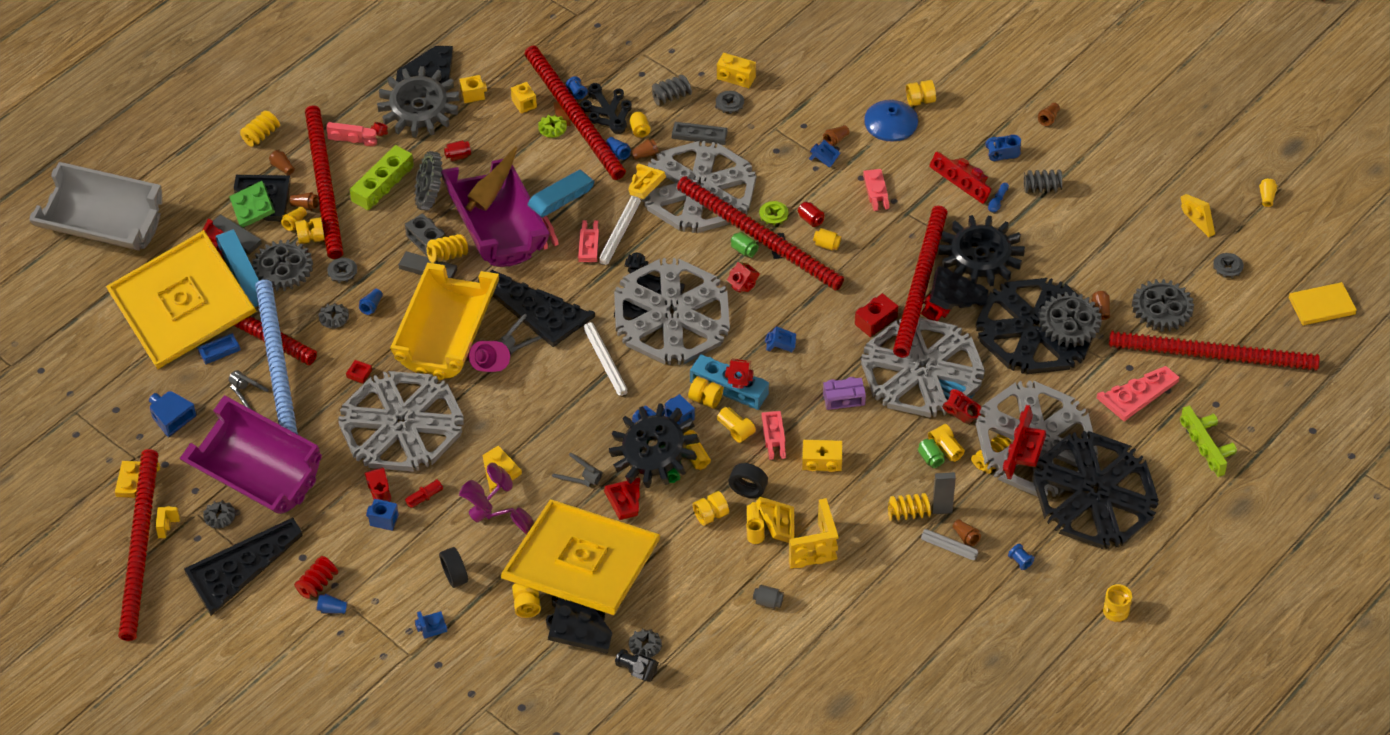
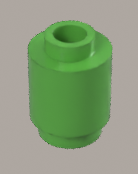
M743 232L735 233L731 238V247L745 257H753L757 253L759 245Z
M924 439L920 442L918 452L926 464L932 468L941 466L945 461L944 454L934 439Z

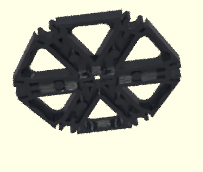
M1048 278L1005 282L1000 284L1001 291H997L994 288L993 293L990 291L976 322V331H983L978 332L979 342L1007 368L1012 363V371H1014L1015 367L1020 366L1022 374L1026 371V368H1028L1026 374L1070 370V367H1075L1073 360L1082 363V359L1085 360L1094 338L1091 337L1090 342L1084 340L1083 346L1074 347L1072 343H1069L1068 347H1066L1065 342L1058 345L1057 339L1052 342V336L1046 337V331H1041V325L1040 327H1034V324L1039 325L1040 323L1039 316L1042 306H1045V301L1050 302L1052 296L1057 299L1058 293L1063 296L1067 292L1069 296H1072V293L1075 292L1066 283L1062 288L1061 281L1055 286L1052 284V278L1049 279L1048 284H1046ZM1039 287L1042 290L1034 309L1016 293L1017 289ZM998 303L1014 318L991 320L988 318L993 304ZM1021 337L1013 353L1005 352L994 341ZM1040 343H1042L1058 360L1036 362L1033 358Z
M1083 431L1081 434L1082 439L1077 437L1076 432L1072 436L1069 434L1038 459L1036 468H1040L1042 471L1035 470L1032 479L1044 519L1050 516L1047 521L1048 524L1052 521L1058 523L1054 529L1055 531L1060 530L1058 534L1103 549L1105 547L1108 549L1110 547L1109 541H1113L1115 547H1118L1120 542L1122 546L1150 523L1156 514L1150 507L1156 509L1159 499L1147 462L1145 460L1141 463L1143 456L1139 458L1133 456L1136 449H1131V445L1090 431L1088 433ZM1094 446H1101L1115 451L1118 454V458L1101 471ZM1064 450H1070L1074 454L1079 472L1053 464L1052 460ZM1137 473L1141 477L1145 495L1117 485L1130 474ZM1052 485L1074 494L1057 508H1052L1048 503L1044 487ZM1094 486L1098 487V488H1097V490H1098L1097 493L1093 492V491H1094V489H1093ZM1112 507L1135 514L1138 517V522L1126 532H1121ZM1089 508L1097 529L1096 536L1075 531L1071 527V523Z

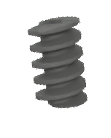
M683 74L679 75L678 78L673 77L672 80L666 79L665 82L660 81L659 84L654 83L652 85V95L658 106L660 105L659 100L663 104L666 103V98L670 102L673 101V95L676 99H679V93L682 97H685V91L692 95L690 83Z
M1060 169L1057 170L1056 175L1054 170H1050L1049 174L1046 170H1043L1041 174L1039 170H1036L1034 175L1032 170H1028L1027 175L1024 172L1025 193H1028L1029 188L1032 189L1033 193H1035L1036 188H1039L1040 193H1042L1043 188H1046L1047 193L1050 192L1051 187H1053L1055 193H1057L1058 187L1062 190V171Z

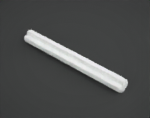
M631 196L599 257L601 264H609L641 202V198Z
M592 322L585 324L584 330L619 396L626 395L628 393L627 387L596 327Z

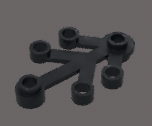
M592 83L588 87V95L592 99H597L601 107L592 105L589 100H584L581 103L582 110L584 112H591L589 120L592 124L597 123L609 126L615 134L623 133L627 128L625 118L632 109L631 101L624 100L621 102V112L617 117L615 111L620 101L624 98V91L620 88L613 91L614 98L609 105L602 94L600 84ZM599 114L608 116L609 119L601 118Z

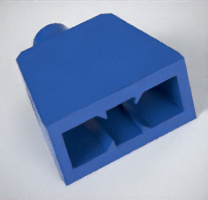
M168 391L162 397L158 393H154L149 398L152 418L167 437H170L196 417L194 404L172 391Z

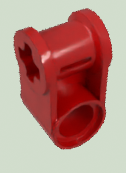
M956 389L950 391L949 399L942 405V408L947 413L952 414L966 424L972 423L978 416H981V413H979L981 406ZM968 410L973 413V416L968 413Z
M384 467L365 472L366 481L373 500L379 499L390 502L391 494Z

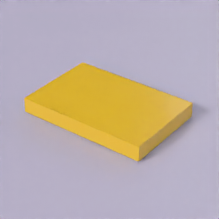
M1342 282L1289 293L1288 297L1302 326L1355 315L1357 311Z

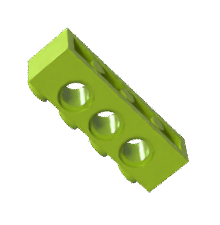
M395 145L349 189L351 201L369 211L385 194L389 193L396 183L401 181L407 172L412 170L414 167L412 153Z

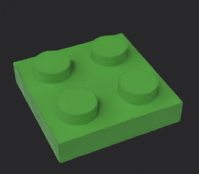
M263 181L229 196L238 223L242 228L275 213Z

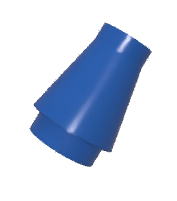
M614 137L607 139V145L618 159L624 160L629 157L631 149L627 143L619 141Z
M374 289L359 301V309L362 313L370 315L376 311L380 299L383 297L381 290Z
M328 594L319 595L316 610L321 611V613L345 614L348 602L341 601Z

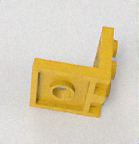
M827 498L819 499L818 525L821 533L789 539L790 569L837 560L836 551H838V544L836 539L839 537Z

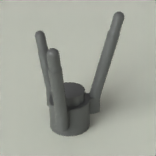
M526 314L505 335L497 340V342H502L506 345L511 354L517 349L542 339L540 336H537L514 346L516 342L511 334L527 317Z
M239 370L232 372L229 376V382L232 384L230 389L237 394L243 405L249 409L251 407L239 389H245L250 383L265 392L269 391L268 388L248 378Z
M569 453L570 457L585 467L582 473L584 480L552 474L554 478L580 483L589 487L591 484L597 485L603 472L590 466L575 454Z

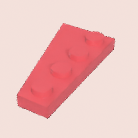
M1167 366L1144 374V377L1140 379H1132L1128 381V384L1112 387L1106 393L1100 392L1097 394V399L1122 421H1126L1177 384L1180 377Z

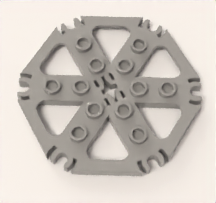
M700 141L660 151L657 154V160L659 161L651 159V163H648V167L664 171L666 178L673 181L674 184L655 188L645 199H642V201H645V208L679 231L681 225L683 232H685L687 227H692V233H695L696 227H698L697 233L731 224L719 216L707 220L701 218L704 205H700L699 202H695V199L692 200L686 194L677 190V184L684 176L692 179L698 185L701 181L702 188L704 187L706 190L714 193L720 199L728 202L729 205L737 208L738 211L747 214V210H750L756 183L755 171L751 172L752 165L748 161L717 143L715 148V142H712V145L707 147L705 146V141L702 142L701 146ZM688 151H695L697 155L693 171L675 161L673 156ZM719 154L736 163L735 167L712 173L715 157ZM744 183L747 184L744 197L741 199H737L722 190ZM685 200L683 213L679 216H675L661 207Z
M663 258L662 265H660V259L624 276L620 281V285L624 288L616 287L614 291L615 328L618 336L626 335L623 337V344L626 343L627 347L665 364L666 357L668 365H671V359L673 358L677 359L678 365H680L682 357L685 364L699 357L700 354L703 355L720 346L724 341V337L719 334L728 335L730 329L728 293L725 291V286L722 288L716 287L720 285L721 280L717 279V276L679 258V265H676L675 258H673L672 264H667L666 258ZM652 271L659 272L661 295L639 285L637 279ZM682 271H688L702 278L704 283L681 295L679 274ZM626 300L648 312L633 320H625L623 317V301ZM715 300L720 301L721 318L719 320H713L695 311ZM671 304L674 310L673 318H671L669 311ZM663 327L664 347L662 349H655L640 341V338ZM682 327L706 338L707 341L692 349H686L683 345Z
M919 318L910 354L905 358L896 356L891 349L880 347L892 336H897L901 319L899 320V325L896 320L864 347V353L869 355L862 354L861 365L873 397L875 396L876 400L885 398L883 399V406L887 405V408L930 418V411H932L933 417H936L937 410H941L943 415H946L942 405L947 402L939 379L965 386L966 390L962 393L967 397L976 393L982 385V380L980 379L984 378L985 370L972 337L969 338L968 333L961 336L962 328H958L956 325ZM929 330L942 333L945 336L927 349L920 331ZM965 350L969 355L972 367L946 361L958 351ZM875 367H881L899 372L883 385H878L872 370ZM918 384L925 405L917 407L901 403L899 398Z
M389 371L390 377H388L386 372H383L384 379H378L374 375V382L370 377L342 405L340 409L341 415L346 416H339V427L353 457H356V461L365 458L364 466L379 469L384 467V469L414 472L412 465H414L417 471L419 470V463H424L426 467H429L428 459L433 465L461 436L462 427L457 425L464 424L463 414L448 384L445 386V381L436 384L438 382L437 376L433 377L432 374ZM399 383L419 384L421 387L404 403L396 385ZM376 393L384 409L357 407V405L368 394ZM439 398L446 400L451 411L450 415L425 413ZM355 427L378 429L361 446L356 444L351 430ZM418 432L443 434L446 436V440L435 451L428 452ZM399 439L407 456L406 461H382L380 456Z
M1019 381L1017 386L1015 382L982 406L979 413L985 417L978 416L976 428L984 463L986 465V463L990 462L987 469L995 467L998 470L994 477L1003 474L998 480L1037 496L1033 482L1014 474L1011 480L1007 479L1003 471L1004 460L1008 459L1009 446L999 453L994 452L991 448L988 430L1014 440L1015 428L1019 427L1020 424L1018 419L1000 412L997 405L1010 396H1016L1020 413L1024 411L1026 405L1031 406L1033 418L1029 428L1045 430L1047 434L1039 458L1063 440V438L1058 436L1076 423H1080L1086 433L1088 431L1093 432L1089 413L1083 416L1086 409L1082 411L1076 409L1080 403L1079 401L1074 402L1076 398L1036 381H1033V383L1028 381L1026 384L1027 388L1022 386V382ZM1045 394L1061 401L1063 408L1044 421L1038 395ZM1094 446V450H1095V453H1096V456H1097V455H1098L1097 446ZM1064 450L1055 457L1077 467L1074 454L1070 450ZM1033 467L1034 471H1042L1040 468ZM1052 485L1044 487L1046 496L1048 495L1047 490L1052 492L1053 497H1056L1057 494L1060 496L1066 491Z

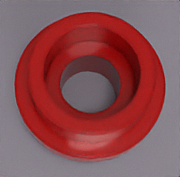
M374 122V125L371 126V129L376 130L377 136L383 137V135L388 134V126L383 123Z

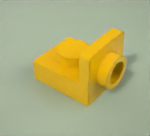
M158 507L156 519L158 538H166L167 530L171 529V522L180 521L177 507Z

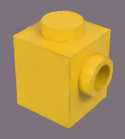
M527 82L511 87L512 101L521 114L537 108L536 95Z

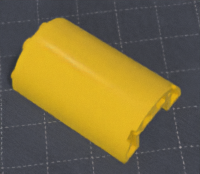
M427 262L390 347L394 358L409 370L420 374H432L433 377L437 376L438 380L451 378L459 374L496 289L499 274L481 271L478 276L480 283L448 278L445 265Z

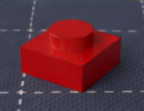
M354 360L346 372V377L364 384L373 370L372 365Z

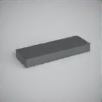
M675 122L672 139L694 142L705 141V143L711 144L715 142V144L725 145L728 128Z
M221 214L213 220V224L223 232L234 229L244 251L249 255L262 244L260 238Z
M406 251L398 265L399 269L422 275L427 262H431L428 257ZM437 260L434 263L445 265L448 278H453L458 270L457 265L443 261L438 262Z
M955 472L935 474L932 514L952 513L956 481Z

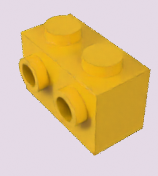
M723 52L717 62V79L750 88L756 78V62Z

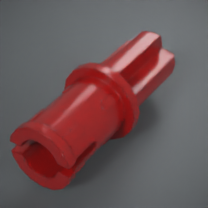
M436 479L425 487H419V490L408 496L405 502L408 507L413 508L425 500L429 501L431 496L443 490V486Z

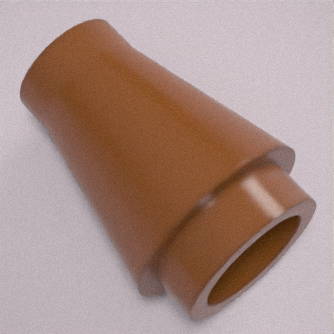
M1051 103L1048 107L1038 113L1039 123L1043 126L1052 125L1060 110V106L1057 103Z
M843 125L828 129L823 134V140L831 146H836L845 136L849 135V128Z
M647 139L631 150L634 160L655 156V153L659 152L654 139Z
M275 150L269 156L270 164L286 175H291L294 172L295 168L283 151Z
M312 192L291 195L290 205L313 210L318 206V196Z
M1106 291L1095 292L1092 295L1091 301L1095 302V307H1099V313L1102 314L1101 320H1107L1110 318V296Z
M960 519L954 522L952 528L957 532L965 545L972 547L980 541L981 534L978 529Z

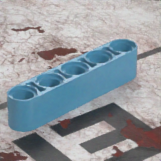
M578 170L533 195L528 202V207L539 216L545 217L587 193L593 187L595 181L582 170Z
M234 229L216 235L217 244L230 271L254 308L259 306L255 287L259 280Z

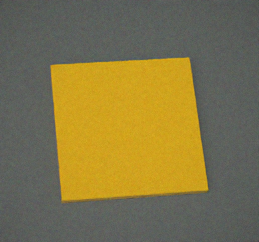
M204 230L106 286L157 370L257 312Z
M550 499L502 571L501 578L615 615L659 542L660 534Z

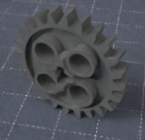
M427 151V154L422 158V164H420V169L417 172V184L415 185L416 190L414 192L416 196L414 200L416 201L415 205L420 210L427 211L432 208L440 189L443 167H441L442 157L438 152Z
M280 240L279 244L272 241V246L266 244L265 250L260 248V254L255 253L256 259L252 260V267L258 280H270L272 287H275L276 291L280 287L286 291L288 286L290 289H293L294 284L300 286V281L306 282L305 277H310V272L313 271L311 253H308V248H303V244L297 246L296 241L290 244L289 240L286 243Z
M1155 279L1154 284L1148 281L1147 286L1141 284V289H1136V294L1133 295L1132 312L1136 313L1135 318H1141L1140 323H1147V328L1152 325L1153 330L1159 327L1161 332L1164 331V328L1171 332L1172 327L1178 330L1179 325L1184 327L1185 322H1189L1194 309L1193 298H1190V292L1185 293V287L1179 288V283L1174 286L1172 285V280L1166 283L1165 279H1163L1159 283Z
M1065 292L1064 297L1058 293L1057 299L1052 296L1050 302L1045 301V306L1041 308L1039 325L1042 326L1041 331H1046V337L1052 336V342L1057 339L1058 345L1065 342L1066 347H1068L1069 343L1076 347V343L1079 342L1083 346L1084 340L1090 342L1091 337L1096 338V333L1100 331L1102 314L1099 313V307H1095V302L1089 303V297L1082 299L1083 294L1076 297L1075 292L1072 293V296Z

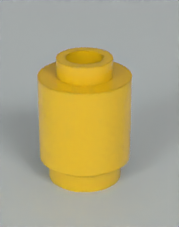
M635 112L631 115L630 125L634 136L643 138L649 135L651 128L647 116L642 112Z
M820 228L819 231L816 230L813 241L816 242L815 246L833 251V249L838 250L842 236Z

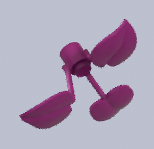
M492 462L487 466L489 477L497 484V487L488 497L485 496L482 486L474 480H469L462 486L459 496L466 498L475 505L469 510V515L475 522H480L485 517L490 519L494 516L511 512V519L526 535L533 526L534 521L532 517L520 507L516 510L509 508L491 513L493 507L489 500L501 487L506 492L510 491L513 487L510 475L496 463Z

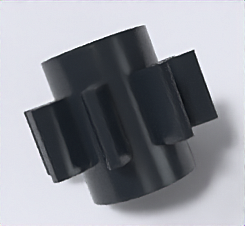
M635 252L632 255H628L624 266L628 267V272L630 273L631 269L638 270L648 265L649 262L645 261L643 254Z

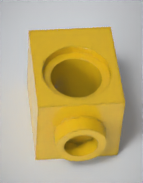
M480 75L459 79L464 103L485 99L484 92H487V86L485 81L482 82Z

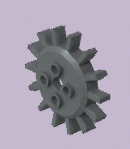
M420 66L419 76L410 77L409 72L405 68L402 69L404 80L401 82L396 81L391 76L388 77V85L393 88L392 91L379 89V97L389 101L377 103L378 112L391 111L382 116L383 123L387 125L397 120L398 122L395 125L397 134H400L404 127L408 126L411 127L413 138H417L418 128L427 127L430 135H435L433 124L437 121L445 127L449 126V119L444 115L445 112L458 114V106L448 104L447 102L460 101L459 91L446 93L454 88V82L451 78L440 84L439 81L442 78L440 70H437L430 78L425 77V68ZM416 103H422V104H423V106H421V107H416V106H414V105H415Z

